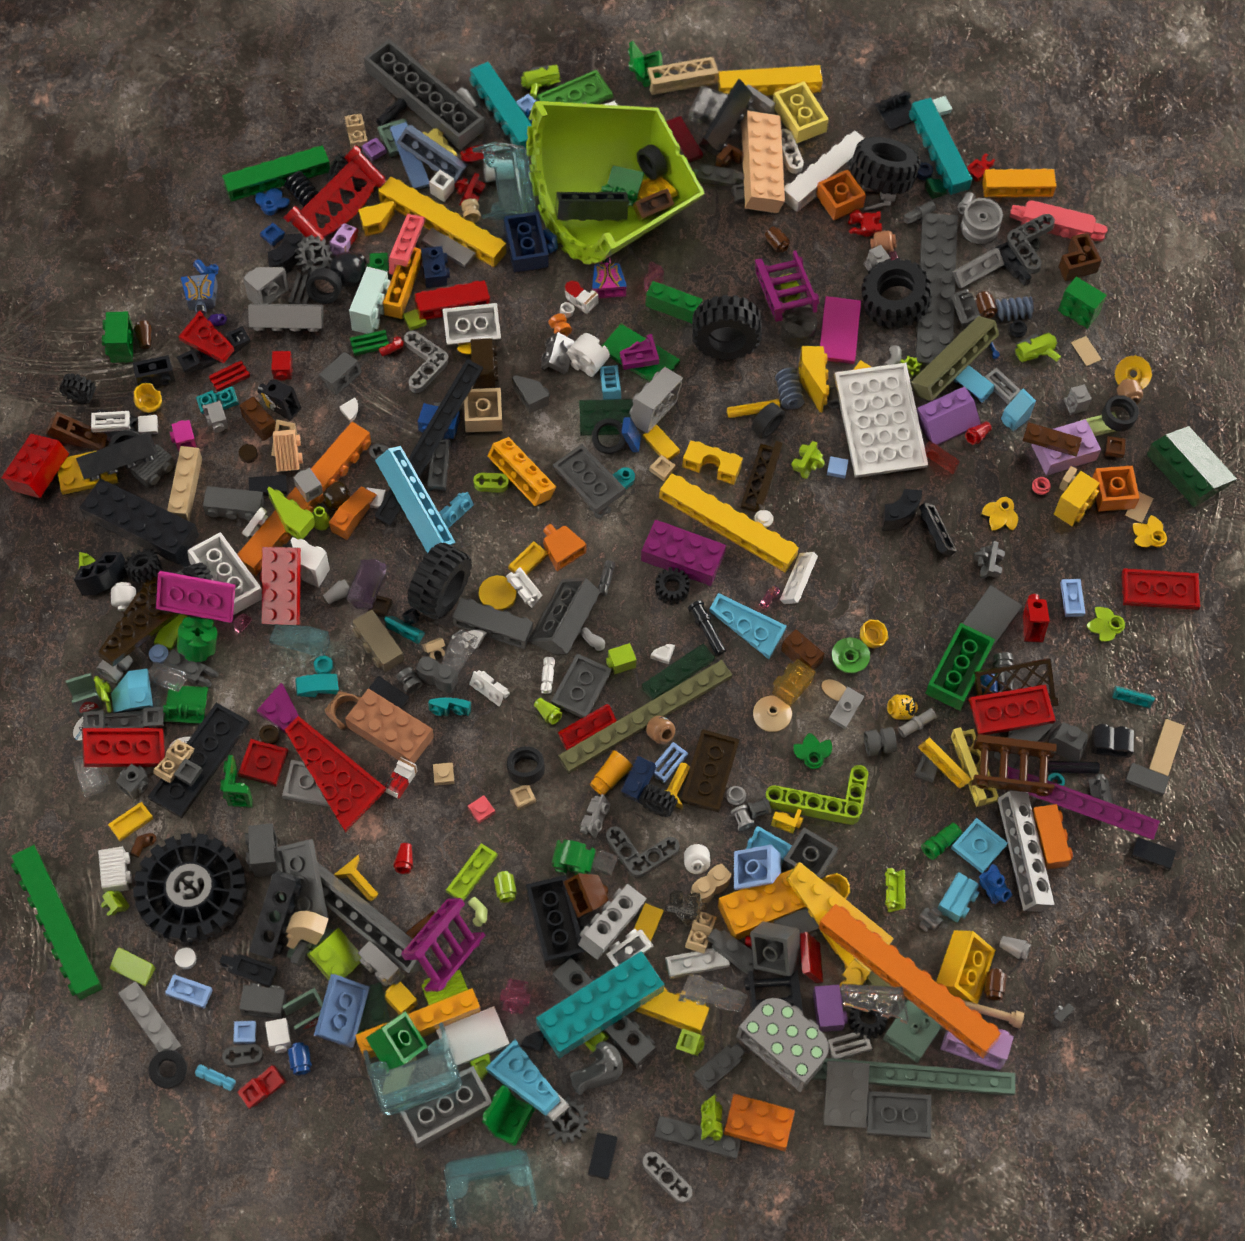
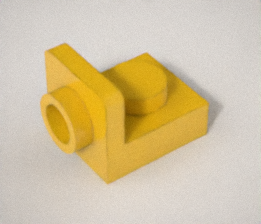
M797 810L795 818H791L787 813L775 811L771 826L794 834L795 828L800 829L803 817H800L802 810Z

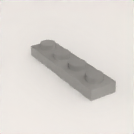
M136 981L118 993L159 1052L163 1050H174L177 1052L182 1048Z

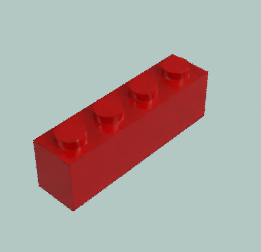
M485 280L415 293V306L420 320L443 317V309L490 304V296Z

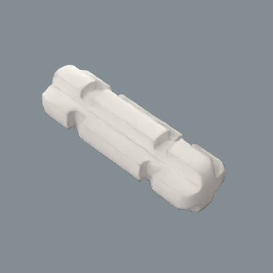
M545 657L541 691L543 694H550L552 692L551 684H553L555 660L553 657Z

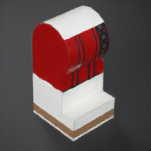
M577 281L566 283V299L587 314L598 304V293L592 290L588 293L580 287Z
M400 757L396 768L385 785V792L399 799L417 773L416 764Z

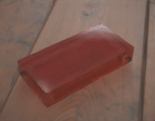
M931 441L926 444V457L952 474L957 471L960 462L957 458Z

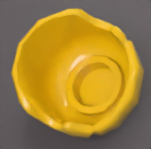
M151 383L138 385L134 391L135 406L147 413L156 411L162 404L161 392L157 391Z
M868 620L860 628V639L868 648H879L888 640V631L879 620Z
M835 873L826 875L821 879L845 899L849 895L850 884L844 876Z

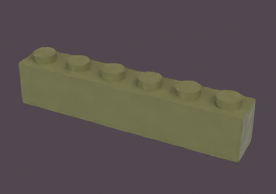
M978 316L911 381L915 396L933 401L999 336L996 321Z

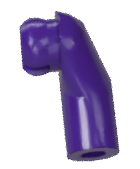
M213 314L207 320L213 326H222L226 323L227 316L225 314Z

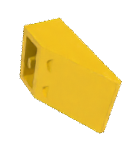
M802 346L798 365L799 381L818 411L823 412L824 405H827V396H829V385H826L828 369H826L825 365L828 359L827 353H824V346Z

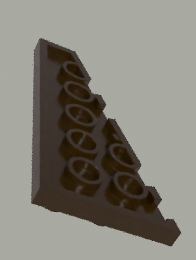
M158 576L151 577L152 580L149 581L147 579L143 583V588L135 595L124 612L123 618L116 624V629L112 635L108 636L98 651L99 657L112 667L180 615V613L156 609Z

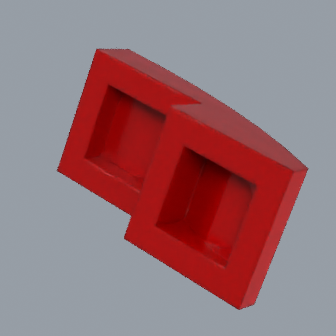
M271 1065L256 1079L252 1078L237 1093L247 1107L251 1109L283 1086L286 1080L276 1066Z

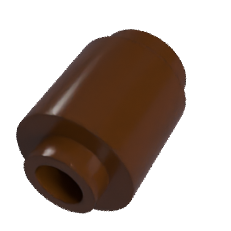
M773 226L766 231V241L777 253L785 252L789 248L790 240L779 228Z
M983 291L976 295L975 303L980 316L988 319L993 318L998 311L993 296L988 291Z
M992 968L986 972L984 993H986L987 999H1003L1007 976L1003 973V970Z

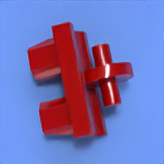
M474 173L469 183H467L468 180L466 178L455 182L454 186L457 189V194L461 195L464 192L459 204L460 206L467 199L479 200L480 197L472 193V191L481 194L486 185L478 179L479 174Z

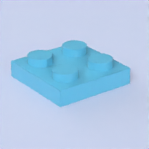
M976 818L952 845L951 849L983 874L1007 846L1008 842Z

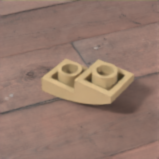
M362 114L344 116L351 149L356 145L362 147V145L368 142Z
M177 739L166 751V757L154 768V774L171 783L175 778L174 773L185 758L189 760L194 748Z
M697 911L685 948L705 954L709 942L707 938L713 930L716 916Z

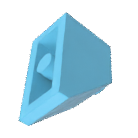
M1022 389L1004 409L1001 417L1004 425L1010 427L1013 431L1030 419L1036 402L1025 389Z

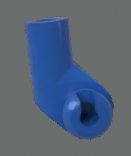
M200 259L193 263L201 275L218 274L219 267L216 264L206 267Z

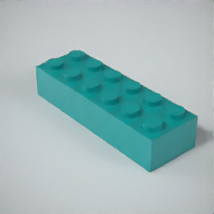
M640 951L536 1017V1024L560 1059L664 992L665 984L643 952Z

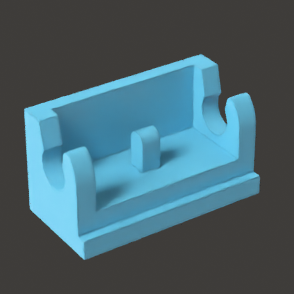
M969 365L954 379V382L960 383L963 387L965 386L967 390L978 397L981 403L994 392V384Z
M757 826L752 838L748 841L746 849L772 845L781 853L782 867L783 859L792 845Z

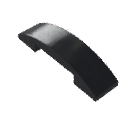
M243 326L226 333V339L234 347L230 357L251 342ZM193 349L177 356V360L184 372L197 371L220 363V361L201 351L194 352Z

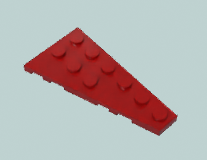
M297 716L285 729V733L346 833L386 791V787L302 718Z

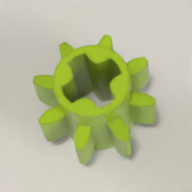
M909 356L905 360L901 359L900 363L907 364L909 378L912 380L915 375L917 376L920 373L922 364L918 363L917 358Z

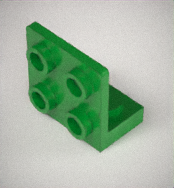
M229 755L228 761L224 762L223 771L226 775L225 780L222 779L220 787L223 792V799H226L228 806L252 808L253 799L249 787L243 783H236L238 769L234 756Z

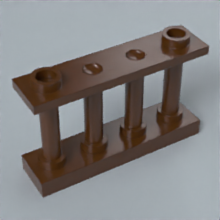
M977 734L974 741V749L981 751L980 774L974 775L971 785L977 786L980 789L996 788L1036 793L1038 796L1051 795L1055 784H1047L1048 759H1053L1057 744ZM990 751L1001 754L999 777L987 776ZM1009 754H1018L1020 756L1019 780L1007 779ZM1030 756L1040 759L1039 782L1027 781L1028 757Z

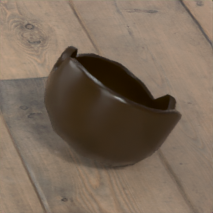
M335 482L324 492L323 496L326 502L323 501V503L331 511H336L349 499L350 491L342 482Z

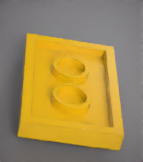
M92 452L66 458L58 470L62 495L92 489L100 480L90 482V479L84 480L76 458ZM104 473L100 475L101 479L111 484L118 483L117 473L112 475Z

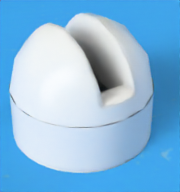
M569 302L562 303L560 313L564 314L566 318L573 315L574 305Z

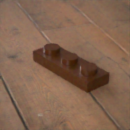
M1029 422L1023 437L1024 442L1077 457L1082 440L1081 437Z

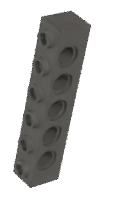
M572 958L567 960L552 974L553 981L568 997L596 979L592 975L588 976L584 972L585 968L579 961L575 962ZM576 978L581 979L582 984L576 986L572 984V980ZM625 1016L603 1031L609 1036V1041L637 1069L655 1053V1042L650 1036L642 1034L641 1028L636 1021H630ZM616 1023H622L625 1028L619 1031L613 1026ZM630 1038H636L639 1043L632 1046L627 1041Z

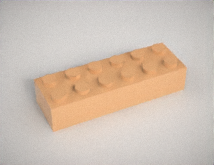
M747 111L741 122L745 209L779 213L785 202L781 119L778 115Z

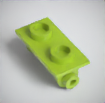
M888 868L887 872H885L886 886H888L885 905H887L888 912L890 913L906 909L905 870L895 872V869Z
M713 1095L701 1106L702 1140L710 1136L713 1140L718 1141L723 1136L722 1123H720L722 1121L723 1106L719 1101H716V1095Z

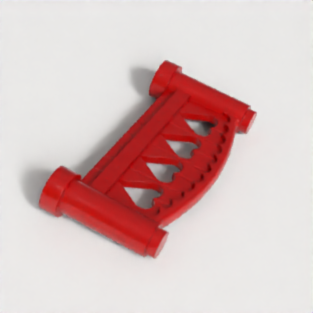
M356 145L344 157L349 163L302 210L295 205L283 219L287 223L291 222L304 237L308 238L311 235L314 237L320 236V241L324 240L325 236L341 228L344 223H348L359 212L358 209L364 206L374 187L380 188L386 182L385 177L360 152L361 149ZM352 177L366 181V186L361 187L360 192L355 191ZM340 189L354 193V198L349 199L348 204L342 202ZM327 201L340 204L342 210L337 211L336 216H332ZM315 213L328 216L330 222L325 223L324 228H319Z

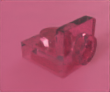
M652 261L649 263V273L644 278V290L646 292L652 281L658 283L664 281L663 268Z

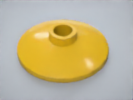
M1128 356L1122 359L1115 369V379L1118 385L1125 379H1134L1138 381L1141 389H1144L1152 377L1149 363L1139 356ZM1132 370L1137 372L1136 377L1130 376Z

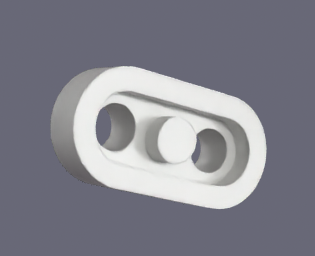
M261 507L243 530L242 534L247 538L249 535L253 536L259 529L257 525H262L268 518L265 515L267 511Z

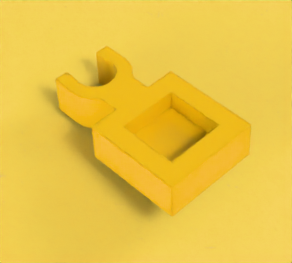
M855 958L842 974L847 979H844L839 984L840 988L842 985H847L849 990L846 995L848 996L854 988L853 985L855 984L857 987H860L872 970Z

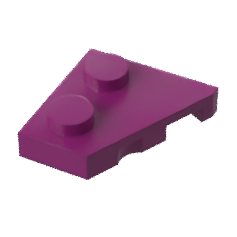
M652 334L647 335V339L644 341H637L631 347L620 351V359L624 370L659 364V357Z
M282 683L277 686L257 709V713L284 733L285 729L299 716Z

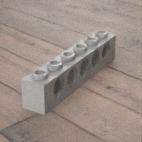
M1009 791L997 799L1023 911L1042 912L1055 904L1028 792Z

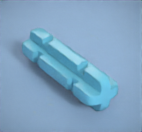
M199 1065L195 1071L197 1077L205 1078L206 1081L220 1087L223 1086L224 1089L229 1091L235 1086L234 1079L226 1078L225 1075L212 1069L208 1070L203 1065Z

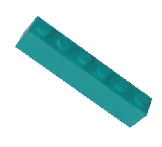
M489 62L470 69L471 77H469L471 85L476 87L479 97L485 100L487 109L493 112L494 118L497 123L501 124L504 134L510 137L512 146L517 148L520 153L526 151V142L528 140L527 127L531 126V123Z
M932 98L913 102L909 111L910 119L914 120L916 131L921 135L923 145L928 149L932 162L934 161L937 173L943 179L945 189H948L950 195L969 190L972 178Z

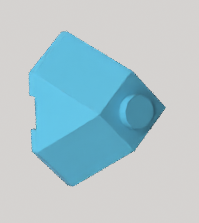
M148 668L128 671L112 691L111 698L114 713L153 707Z

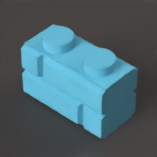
M957 873L937 909L942 912V915L955 922H958L960 918L965 919L970 910L967 907L969 902L972 901L974 903L980 893L977 891L979 884L965 875Z

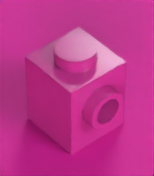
M190 420L171 424L173 431L169 433L172 443L176 442L178 452L181 446L197 448Z

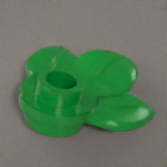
M808 733L804 738L803 744H794V754L797 758L803 760L808 768L819 769L823 765L824 759L831 755L832 742L831 740H825L820 743L812 733ZM815 758L817 762L813 763L810 759Z

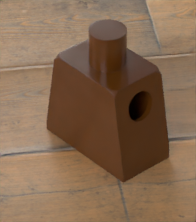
M580 873L564 881L577 917H581L609 901L607 896L608 888L602 884L598 875Z

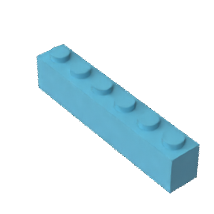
M398 446L387 449L375 461L426 552L428 553L432 547L439 543H447L452 546L456 543L402 447Z

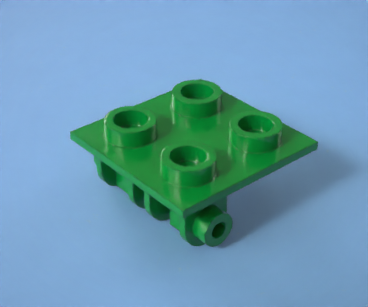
M613 165L608 183L602 186L601 192H627L629 205L633 206L637 200L645 173Z
M169 685L167 702L163 706V713H165L164 722L201 724L205 715L208 687Z

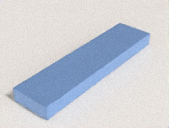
M405 122L390 127V132L411 186L418 190L428 187L430 184L422 161L396 143L404 129L408 126Z

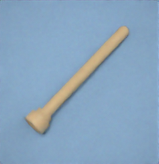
M963 1000L965 1005L971 1010L974 1009L981 1014L1009 1021L1012 1027L1021 1029L1024 1019L1023 1012L1008 1013Z

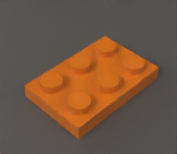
M734 1094L724 1135L785 1151L795 1110Z

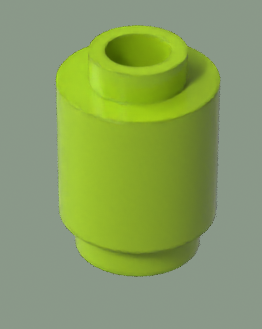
M508 871L497 873V876L494 877L497 898L500 899L501 903L514 901L517 894L514 875L509 874Z

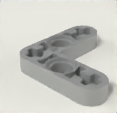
M409 331L404 336L405 346L426 360L409 378L410 390L414 393H420L446 368L449 359L448 354L418 332ZM423 347L431 348V351L428 353H424L421 350ZM431 368L434 372L427 375L424 373V370Z

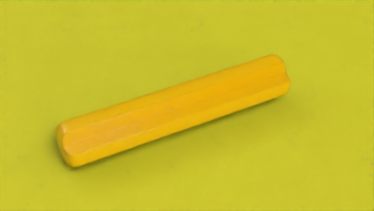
M779 399L728 407L727 416L728 418L757 414L769 403L774 402L780 407Z

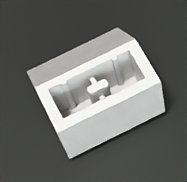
M292 537V547L301 548L302 580L319 588L330 570L326 551L319 546L309 545L303 539L298 540Z

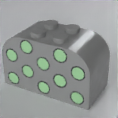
M779 998L766 999L739 1026L736 1037L801 1092L818 1073L828 1054L827 1039L813 1020H807L802 1016L803 1013L798 1007L791 1006Z

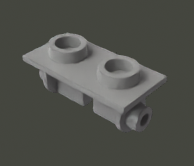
M601 795V797L595 796L591 799L587 813L592 814V816L585 815L580 825L581 833L587 834L589 832L595 839L598 832L601 831L603 820L610 809V803L604 795Z

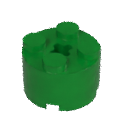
M199 617L184 618L178 628V653H181L185 656V659L192 662H202L207 660V657L214 655L217 642V628L214 625V621Z
M557 840L551 865L555 868L556 873L566 875L567 872L575 873V875L580 873L590 874L596 850L591 847V850L585 849L586 844L564 840L561 843L560 840Z

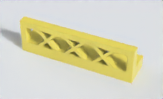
M961 727L953 729L951 739L963 771L971 778L968 786L976 807L998 802L997 798L999 796L996 788H987L993 796L987 799L984 789L971 785L974 775H978L977 770L980 771L981 751L973 749L976 739L974 729L962 731ZM966 736H971L973 742L971 747L967 745ZM971 753L978 756L979 762L977 765L974 764Z

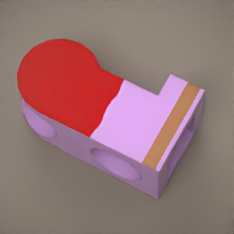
M344 223L330 241L332 255L336 256L341 252L349 250L358 236V228Z

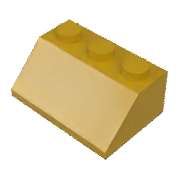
M954 930L936 983L943 984L954 997L957 996L962 1000L978 1004L985 984L986 972L990 969L996 950L974 931Z

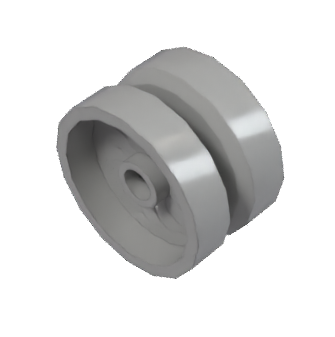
M978 198L970 201L965 207L960 227L964 237L976 244H987L993 241L998 235L1002 222V209L991 199Z

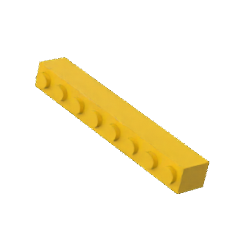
M390 177L378 190L379 200L382 203L393 201L394 210L405 216L412 214L425 217L423 227L429 230L433 228L475 252V257L490 266L495 267L506 254V243L501 238H497L487 230L479 228L472 221L465 220L458 213H453L444 205L434 202L429 196H424L415 188L405 185L401 180Z
M671 473L660 488L659 499L786 573L796 559L799 547L794 542L783 539L777 532L766 529L759 522H754L746 514L739 513L729 504L717 500L714 495L707 494L698 486L686 482L683 477Z

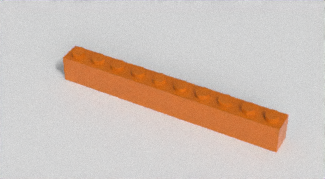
M354 422L348 425L311 468V471L322 484L323 494L329 486L337 482L341 476L344 477L347 474L349 467L356 463L360 454L371 445L370 432ZM296 487L286 497L288 500H294L303 510L307 509L311 513H313L317 504L322 503L325 499L323 494L306 502ZM276 510L237 554L249 572L254 576H257L262 571V547H281L283 544H287L291 538V535L286 532Z
M835 903L820 920L819 929L980 1057L984 1058L999 1041L1001 1033L993 1023H988L982 1019L978 1011L968 1008L961 998L954 997L943 984L936 983L928 972L921 971L910 958H905L899 954L896 947L885 943L878 933L871 932L866 928L864 922L853 918L846 908L839 907Z

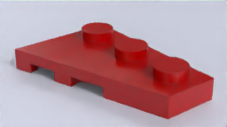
M200 310L178 336L181 342L222 363H225L234 351L232 344L215 329L213 324L204 317Z

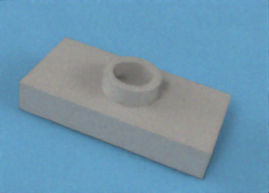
M847 687L828 720L846 729L864 696Z

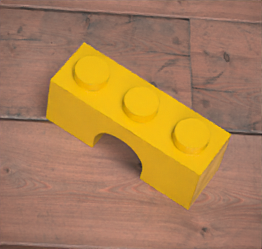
M690 440L683 457L682 467L700 473L701 468L705 464H714L718 467L717 479L734 485L741 470L743 458L735 453H727L717 447H710L702 442Z

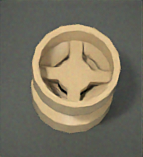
M475 199L464 200L461 204L462 211L464 212L463 218L473 223L480 221L481 214L478 210V201Z

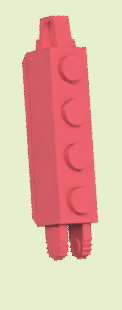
M1033 200L1027 202L1026 206L1012 205L1009 216L1021 221V225L1043 214H1050L1054 217L1055 223L1053 230L1047 234L1050 233L1063 238L1071 239L1072 236L1088 232L1093 241L1101 242L1105 239V234L1108 231L1106 226L1095 223L1096 218L1093 215Z

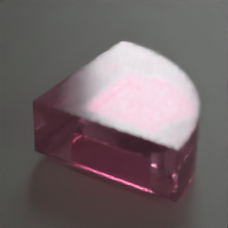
M774 585L768 589L760 606L764 609L767 608L773 596L776 597L780 588Z
M247 614L239 615L233 621L235 630L242 633L251 623L252 618Z

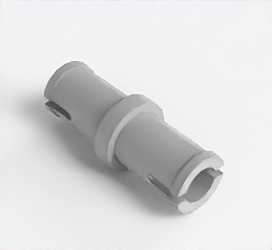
M929 708L922 714L913 716L904 725L899 726L898 731L903 738H906V736L916 730H922L924 725L937 719V715L932 708Z

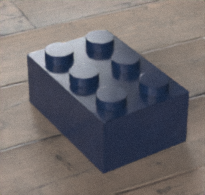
M539 211L505 216L504 231L513 271L521 272L549 267V254Z

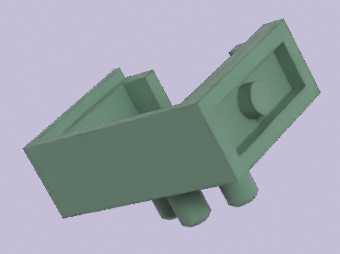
M908 1000L886 1032L883 1040L918 1063L942 1026Z

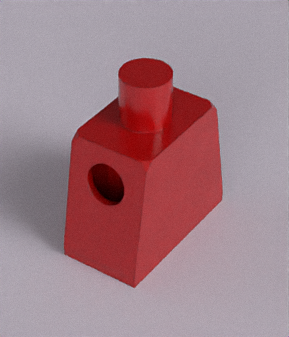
M1031 594L1028 596L1023 611L1024 642H1043L1050 622L1047 601L1040 599L1037 594Z

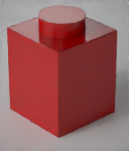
M272 351L273 379L281 381L292 379L293 360L291 351Z

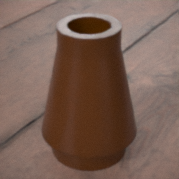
M138 321L133 328L140 348L148 349L151 347L152 326L149 325L148 321Z

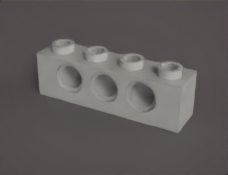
M628 884L623 890L619 888L612 897L614 900L612 902L608 901L602 908L603 913L601 915L597 913L591 921V927L586 926L579 935L582 938L578 945L597 960L635 917L647 900V898Z

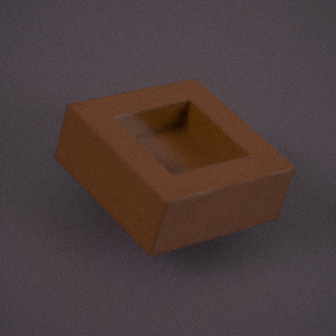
M1107 436L1105 456L1123 458L1125 455L1126 439Z

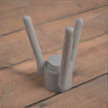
M864 185L861 187L863 191L875 192L870 188L864 187ZM880 192V200L884 202L865 207L864 210L889 206L892 201L896 200V194L891 195L890 193L883 194Z

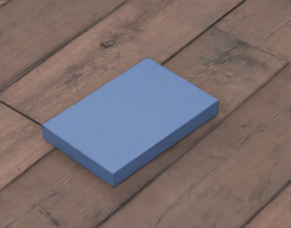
M331 974L314 1035L350 1048L354 1047L355 1035H357L370 987Z

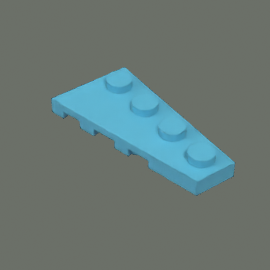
M720 593L716 596L709 610L768 659L772 656L787 627Z
M516 1040L512 1041L486 1067L489 1074L544 1115H547L560 1102L558 1094L541 1075L538 1068L531 1062Z

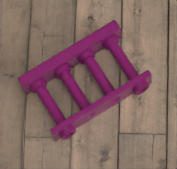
M796 250L793 251V260L767 266L764 265L762 258L755 260V273L775 322L782 321V313L785 310L810 305L813 313L817 312V305L819 304L818 294H814L803 268V259L798 256ZM795 268L797 272L777 278L769 277V273ZM800 280L802 284L801 286L779 291L774 289L775 285ZM805 292L807 298L787 303L779 302L781 297Z
M462 898L446 899L401 953L405 960H418L430 978V982L424 988L425 991L439 992L446 987V983L471 952L480 945V941L485 936L484 932L471 933L460 916V910L465 905ZM452 919L465 937L460 945L448 929V924ZM441 933L454 951L449 958L446 957L436 942L437 937ZM429 947L442 965L437 973L425 957V952Z

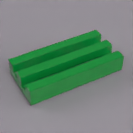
M385 330L350 338L354 356L379 351V348L389 344Z

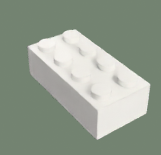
M221 532L187 550L190 564L202 562L211 571L209 574L213 576L211 578L213 581L235 584L233 615L262 600L260 585Z

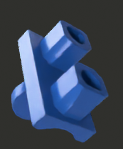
M992 864L987 872L979 876L980 886L986 890L993 904H997L999 901L1006 902L1012 896L1010 889L1005 884L1004 876L996 865Z

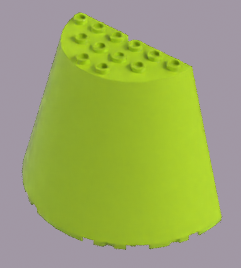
M547 101L534 102L529 116V120H532V125L527 127L528 140L526 142L527 156H531L530 170L532 172H529V177L533 186L532 190L534 197H539L540 205H537L547 229L557 236V242L564 246L561 249L565 253L567 252L572 259H579L583 261V264L601 262L697 202L705 194L702 186H700L696 179L695 173L689 166L687 158L679 154L680 146L658 108ZM652 144L663 154L667 163V172L662 177L678 193V196L672 198L674 205L671 208L639 221L633 206L630 205L628 207L627 220H557L555 213L556 192H601L602 186L608 183L613 165L643 172L637 160V152L640 149ZM645 174L643 180L648 178Z

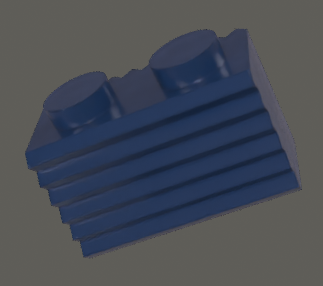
M638 756L636 757L635 764H633L634 767L631 768L632 771H629V778H626L627 781L624 782L625 785H623L621 791L625 797L640 803L639 797L645 786L649 784L656 770V765Z

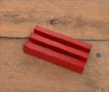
M241 360L209 375V379L217 392L250 377V373Z

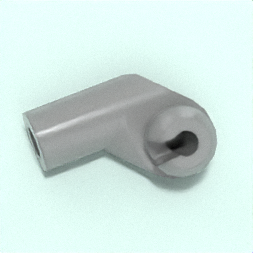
M892 345L889 348L891 358L884 363V366L899 364L901 361V348L898 345Z
M586 627L580 631L581 636L590 646L595 647L597 651L604 650L605 641L602 637L592 634Z

